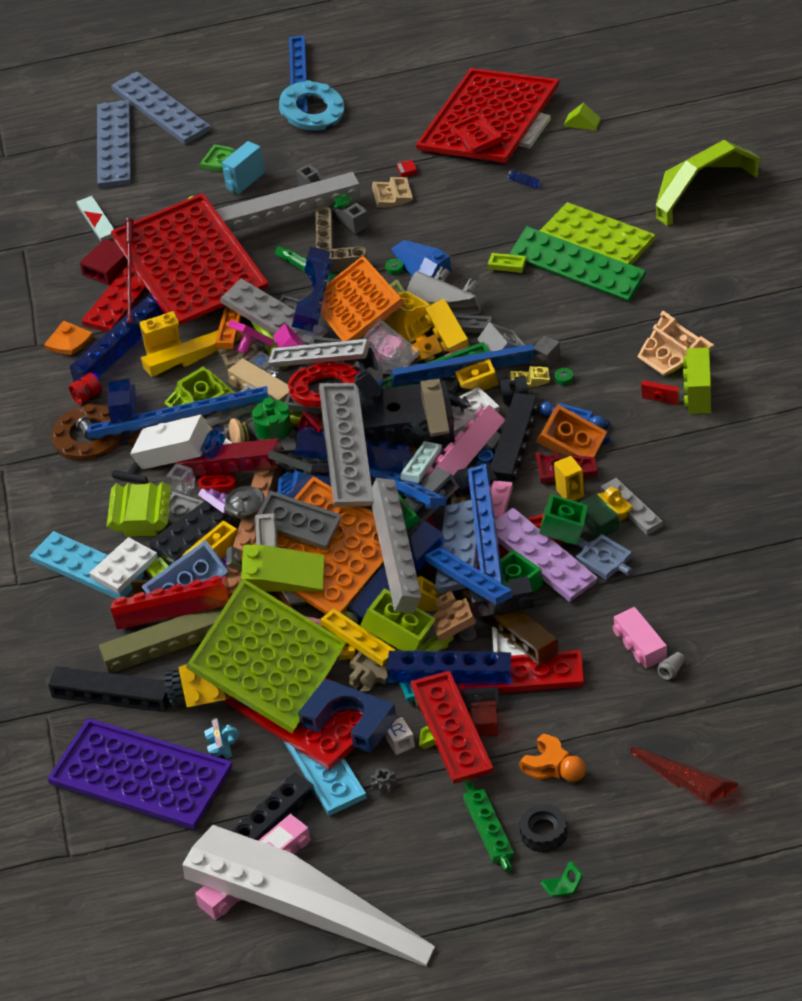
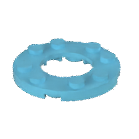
M307 80L290 85L282 92L279 100V110L281 115H284L290 124L298 128L324 130L327 126H334L341 120L344 112V102L339 93L327 84ZM306 95L308 97L315 95L319 99H323L324 103L327 104V109L320 114H308L298 109L296 101L304 98Z

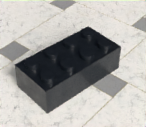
M205 500L149 541L150 548L157 552L158 558L161 557L170 566L222 521L234 527L232 517L221 512Z

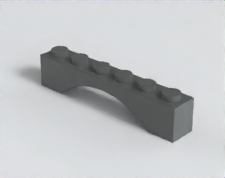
M311 164L296 170L298 187L324 180L320 172ZM349 203L347 207L342 209L340 207L334 208L336 204L328 206L331 208L332 215L354 234L369 227L367 211L358 203Z

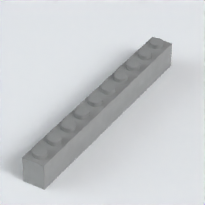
M350 172L215 210L230 231L235 232L315 210L321 206L336 204L334 199L344 194H347L348 198L351 197L352 199L361 197L360 187L354 173Z

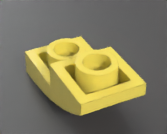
M530 366L529 372L510 371L509 377L511 380H514L515 377L525 376L528 388L550 382L548 367Z

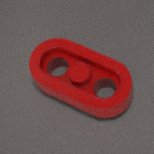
M230 473L204 475L198 480V486L200 491L202 488L206 490L212 488L219 493L229 492L236 487V480L234 475Z

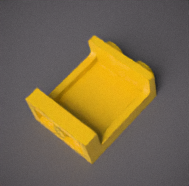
M173 311L139 322L147 355L181 344L178 330L179 322Z

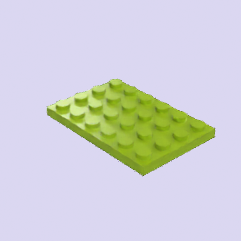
M568 202L540 230L541 232L630 265L655 241V234Z

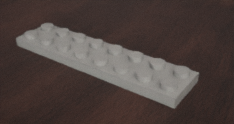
M320 383L319 392L334 507L372 506L374 500L358 387L355 383Z

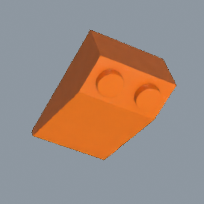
M557 404L537 443L553 452L568 457L572 455L594 457L607 431Z

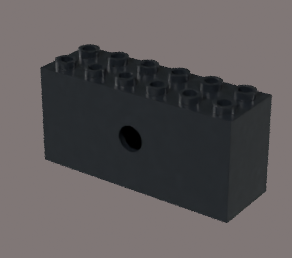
M440 381L449 427V434L430 436L421 398V384L382 389L381 394L377 398H370L367 401L362 393L359 392L367 455L387 451L395 452L420 448L424 441L440 445L454 443V415L445 381Z

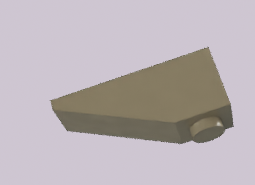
M440 380L421 381V398L430 436L449 434Z

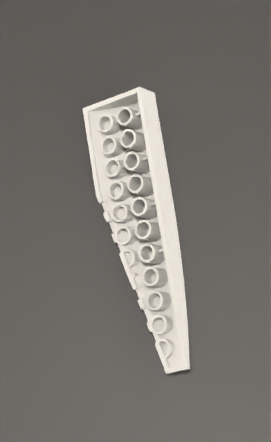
M212 825L194 844L182 864L184 878L417 964L427 966L435 949L434 945L294 854L221 827Z

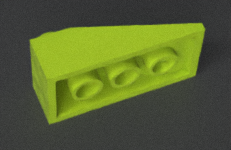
M243 545L241 581L244 578L263 591H323L324 555L267 545Z

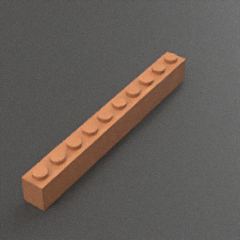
M282 465L279 468L256 470L251 486L260 489L265 499L269 491H277L279 478L283 470ZM255 516L245 520L241 519L233 547L243 551V545H253L256 542ZM227 566L229 572L224 576H227L233 595L241 582L242 572Z

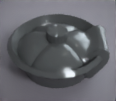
M243 486L236 488L226 496L224 510L236 518L244 520L251 518L259 512L265 501V496L256 487Z

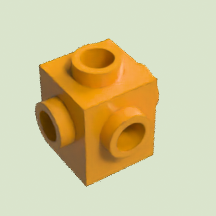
M435 334L427 338L426 335L416 338V343L412 344L411 349L413 356L418 361L424 359L425 362L434 359V354L442 351Z

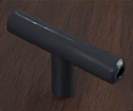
M137 462L132 464L128 473L112 471L113 478L147 483L148 481L147 476L136 474L140 467Z

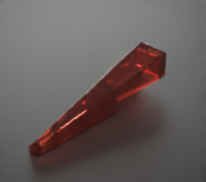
M638 747L630 748L631 754L676 787L682 785L708 805L713 803L719 796L725 798L738 786V782Z

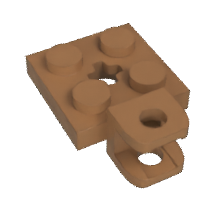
M449 591L436 599L435 603L439 611L432 617L436 618L434 628L441 642L476 623L470 603L466 598L457 601L453 593Z

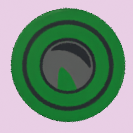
M391 259L386 263L388 274L397 275L404 269L403 262L399 259Z
M567 368L557 370L555 372L556 383L563 386L571 384L573 382V372Z

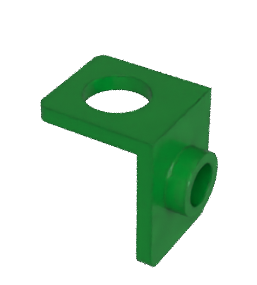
M569 862L562 877L542 880L541 885L551 897L574 895L583 878V874L574 862ZM571 870L574 871L576 876L574 883L570 880Z

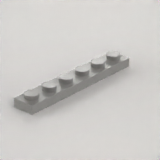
M367 339L273 348L268 363L271 367L363 359L367 356L370 342Z

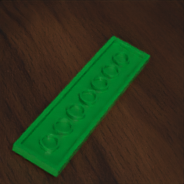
M526 226L509 254L526 256V264L628 303L632 300L647 274L643 269Z

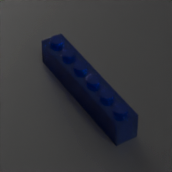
M310 427L299 429L294 454L328 460L324 430L320 433L315 432V429ZM365 438L369 468L397 474L402 473L411 459L412 449H408V446L398 444L397 447L390 446V443L385 441L374 443L371 442V439Z
M425 520L414 529L413 534L408 538L416 575L427 563L425 562L424 555L441 547L446 542L443 533ZM385 565L377 570L375 577L365 585L364 589L348 606L349 612L356 614L358 621L361 623L367 609L385 588L390 591Z

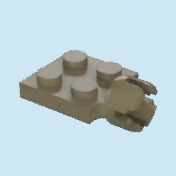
M392 647L396 650V654L382 667L359 651L350 662V668L354 669L350 675V685L356 690L361 685H364L360 690L363 693L368 692L375 683L385 685L395 673V669L399 668L406 659V653Z

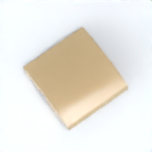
M390 177L389 182H373L372 184L377 208L398 206L411 202L413 199L407 178Z

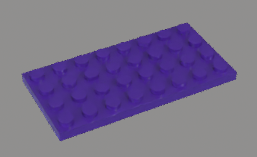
M87 718L47 780L51 785L195 830L232 770L233 764L228 760Z

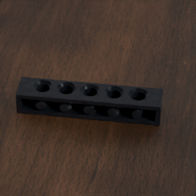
M294 772L275 791H272L262 803L256 805L250 814L242 818L231 831L259 841L291 814L295 817L316 798L314 785Z

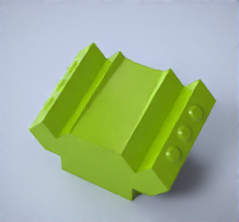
M203 366L179 380L175 391L164 403L168 407H173L236 392Z
M151 482L137 485L127 483L125 487L116 483L111 488L107 527L115 532L123 531L125 537L157 536V533L163 530L168 523L171 486L164 482H161L158 486Z

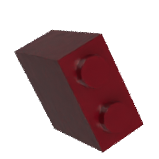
M104 239L79 263L83 276L110 285L126 267L128 260L116 242Z

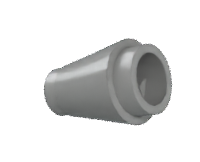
M676 652L660 662L658 674L665 680L675 678L685 661L683 654Z

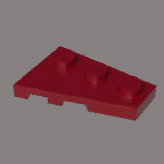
M535 452L541 484L556 482L554 463L567 457H559V454L543 456L542 453ZM572 455L573 459L582 469L583 478L598 476L595 457Z

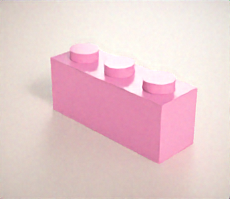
M635 607L614 616L613 631L615 635L621 637L625 647L634 653L638 663L641 662L647 669L667 659V645Z

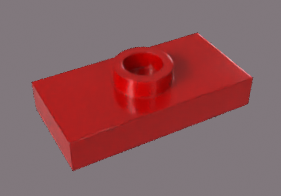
M643 380L641 384L642 398L678 405L679 387Z

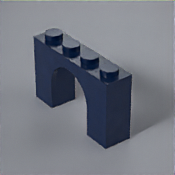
M327 679L321 682L298 712L301 726L319 733L331 716L339 711L352 709L362 712V718L350 733L353 746L368 752L374 750L397 719L395 705L390 701L376 698L371 694H365L354 688H349Z

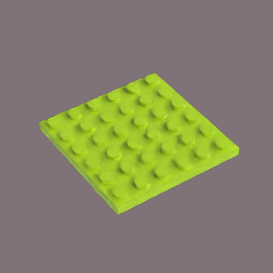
M243 578L188 662L186 668L292 733L300 721L298 712L326 678L346 642Z

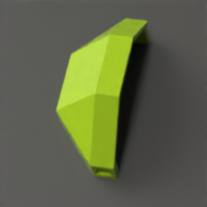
M723 140L665 171L656 203V218L666 226L673 224L672 208L697 172L702 168L741 167L756 178L758 177V163L763 159L747 149Z

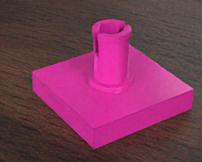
M230 320L228 327L242 333L244 336L237 351L245 355L248 354L253 341L271 347L275 341L236 321Z

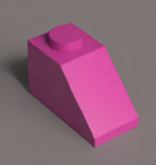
M287 323L273 335L278 348L306 345Z

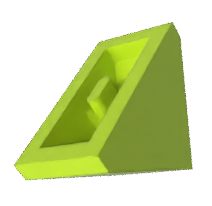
M582 103L568 114L564 127L597 130L601 118L585 103Z

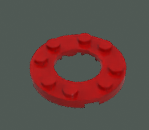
M345 362L315 363V366H311L307 370L304 367L291 376L288 382L289 394L294 401L302 404L304 407H321L320 393H314L313 390L310 391L308 388L313 381L320 378L333 377L340 379L343 383H354V377L361 372H358L355 366Z

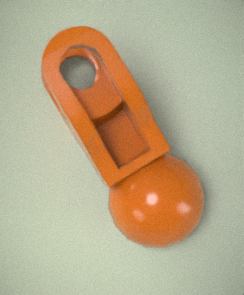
M541 734L536 740L538 749L543 754L539 756L525 755L519 762L521 771L537 780H544L550 777L560 779L563 777L568 782H577L586 773V764L583 759L578 756H569L568 751L562 749L559 739L547 734Z

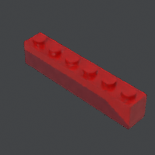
M213 576L206 581L195 580L188 585L182 586V584H177L170 589L164 590L159 588L147 594L141 592L130 598L119 597L113 601L110 610L116 629L119 630L223 607L231 598L232 593L227 576Z

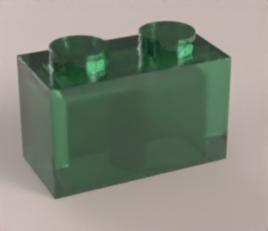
M596 493L579 502L588 505L584 523L593 534H596L598 537L601 534L607 536L620 529L619 515Z

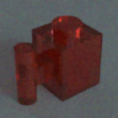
M496 700L471 702L470 717L479 737L498 736Z

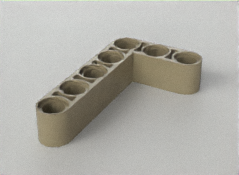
M328 206L317 208L316 258L318 266L331 273L343 272L362 256L367 259V252L364 247L333 249L331 208Z

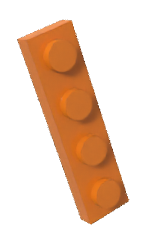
M225 306L215 341V348L223 350L234 348L238 331L228 327L230 320L240 323L242 315Z

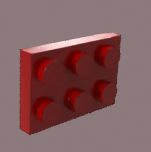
M479 113L450 125V131L473 154L503 141L502 135Z

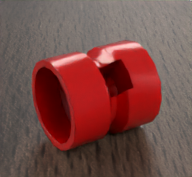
M92 373L82 377L81 381L77 380L68 385L70 395L78 405H82L89 401L90 397L94 398L102 393L101 384Z

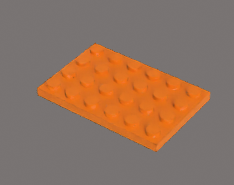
M364 256L308 298L310 303L342 341L360 339L405 303Z

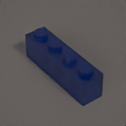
M131 378L109 382L108 411L111 424L133 420V414L136 413L137 392L135 384L131 383Z

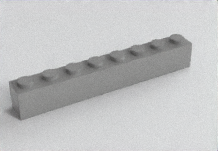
M376 478L372 487L374 500L372 510L394 611L414 613L421 599V593L396 482L391 479Z

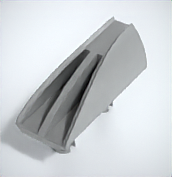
M440 267L434 278L419 271H416L411 278L407 291L428 302L430 305L445 299L453 314L475 315L481 312L477 296L473 295V292L479 286L475 280L472 282L469 279L463 290L444 282L450 272L446 268L443 270L442 267Z

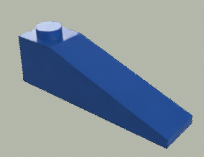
M406 240L391 248L393 254L403 262L405 270L412 277L416 271H419L434 278L440 267L443 270L446 268L450 273L452 272L450 256L438 248Z

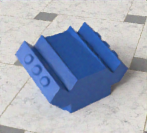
M302 469L294 470L293 473L287 472L279 478L278 493L294 498L313 476L331 487L330 472H327V474L315 472V475L305 474Z

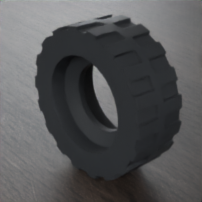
M550 804L535 805L532 808H528L521 815L522 818L519 820L521 840L530 850L547 853L558 849L566 841L568 834L567 820L565 814L559 808L553 807ZM547 821L554 825V830L548 835H537L533 831V826L538 822Z

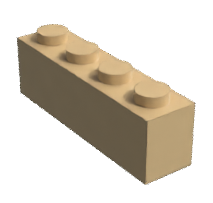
M242 358L227 370L229 383L233 387L242 390L248 384L256 388L267 386L269 394L273 396L274 400L285 402L289 393L288 384Z

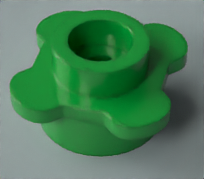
M347 194L335 198L336 205H334V208L340 207L342 209L347 207L352 198H348Z

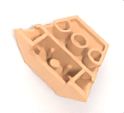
M662 310L659 322L654 325L653 333L650 338H647L637 357L661 375L666 376L683 367V356H687L686 348L709 347L710 350L715 346L702 336L697 337L679 325L675 318Z

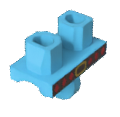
M216 718L212 720L213 727L204 731L205 737L210 743L216 741L207 746L208 752L211 756L218 757L223 755L228 759L232 757L230 744H234L235 740L238 739L239 731L231 725L221 726Z

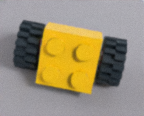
M187 664L165 672L166 677H164L166 683L164 684L167 689L166 694H168V700H170L172 706L186 704L187 707L222 701L232 697L186 668Z

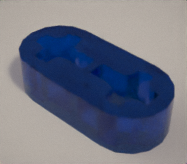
M221 428L212 429L205 437L200 450L206 459L214 458L220 452L226 439Z

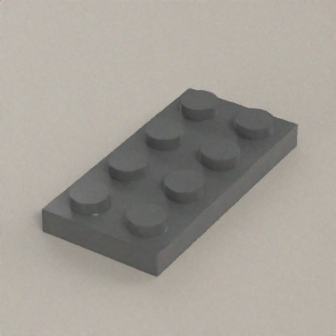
M269 491L257 514L275 513L278 534L327 550L342 520L341 514L273 491Z

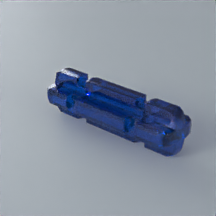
M511 170L508 173L510 180H516L518 183L529 185L533 188L539 185L538 178H531L530 175L518 173L515 170Z

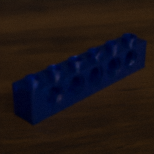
M398 650L389 651L386 670L388 683H411L414 680L450 671L456 684H511L513 663L511 652Z

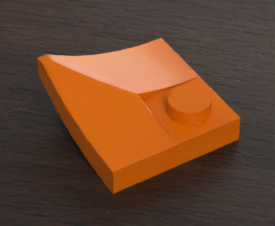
M63 321L46 341L44 347L46 350L55 353L71 355L80 351L93 338V332Z

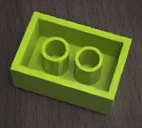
M709 347L686 348L687 356H683V367H687V369H683L684 381H687L684 382V394L688 395H684V407L688 406V414L711 413Z
M384 588L367 609L360 627L413 657L428 637L436 618L417 607L414 613L395 612L391 593Z

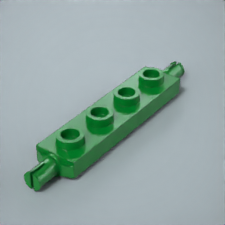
M467 781L464 783L467 793H464L463 800L493 863H501L505 873L511 872L513 867L509 860L513 859L514 852L484 789L476 790L473 782Z

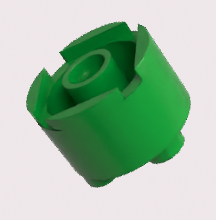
M270 397L265 398L252 411L255 431L261 440L276 438L282 440L291 433L292 422L289 406L284 402Z

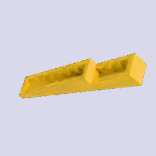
M218 331L141 357L143 368L151 377H154L180 363L183 367H186L218 351L219 348H215ZM237 333L236 341L244 337L242 333Z

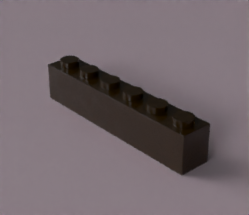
M468 588L463 591V596L470 603ZM520 610L479 617L491 628L495 627L501 636L505 639L507 638L510 643L515 645V647L538 665L558 655V640L556 636L550 634L542 625L537 624L529 615L524 614Z

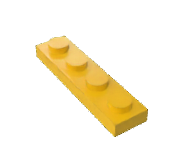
M334 608L321 618L320 625L382 667L396 654L395 649Z

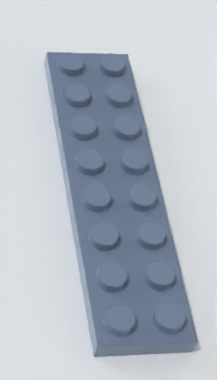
M139 72L132 73L111 85L112 91L124 100H129L132 106L184 145L211 131L208 123Z
M129 100L97 104L98 188L131 184Z

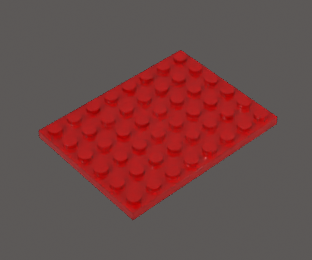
M470 68L416 143V148L425 152L507 163L560 85L559 79ZM479 113L502 135L503 141L473 154L450 131V125Z
M203 193L143 217L133 223L131 265L165 314L174 312L179 322L178 326L224 307L225 305L220 303L221 297L240 279L247 281L260 290L268 288V282ZM126 225L112 230L111 236L128 260Z

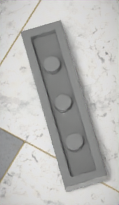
M617 478L601 486L602 493L611 486L618 488L622 492V497L633 508V510L627 513V517L646 535L663 527V521Z

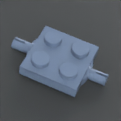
M602 534L591 542L579 538L577 545L583 548V551L576 556V560L588 570L605 580L617 571H621L628 576L632 573V568L625 565L632 558V552Z

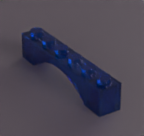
M310 246L304 271L312 282L313 291L305 299L297 302L291 327L312 332L314 325L318 326L320 315L317 314L321 312V303L323 302L327 281L324 280L328 279L330 270L327 269H330L332 259H329L330 251Z

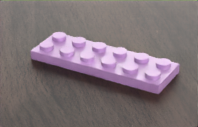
M514 508L495 520L498 543L509 552L514 549L542 569V579L569 602L597 583V576L551 538L539 534L540 529Z

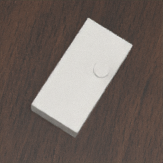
M202 415L143 428L130 455L142 470L200 457L213 430Z

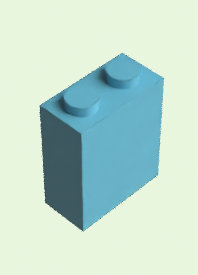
M247 141L222 162L226 188L240 194L265 173L260 146Z

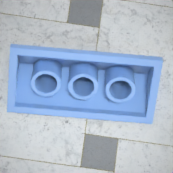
M204 540L145 583L142 588L146 593H152L153 590L159 588L165 590L177 584H182L183 586L195 580L206 581L213 576L222 577L229 571L219 554Z

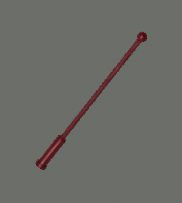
M132 218L125 219L126 244H128V318L126 319L128 324L133 323L131 316V244H133L134 220Z

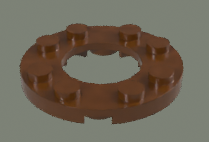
M87 404L62 414L51 431L52 443L57 453L73 461H90L97 459L96 456L104 453L108 455L120 445L125 433L123 431L118 435L108 434L103 438L88 443L74 441L70 437V433L75 428L77 420L82 416H88L91 420L100 423L121 418L110 407Z

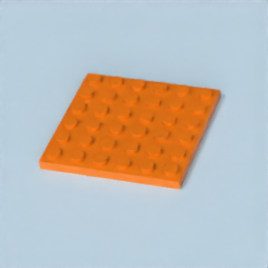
M313 476L294 499L342 515V520L327 550L278 533L277 546L284 549L324 555L323 591L290 592L325 614L333 608L343 614L384 565L379 537L372 511L364 506L334 507L332 488Z

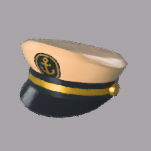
M243 418L231 419L229 435L232 443L256 441L253 431Z

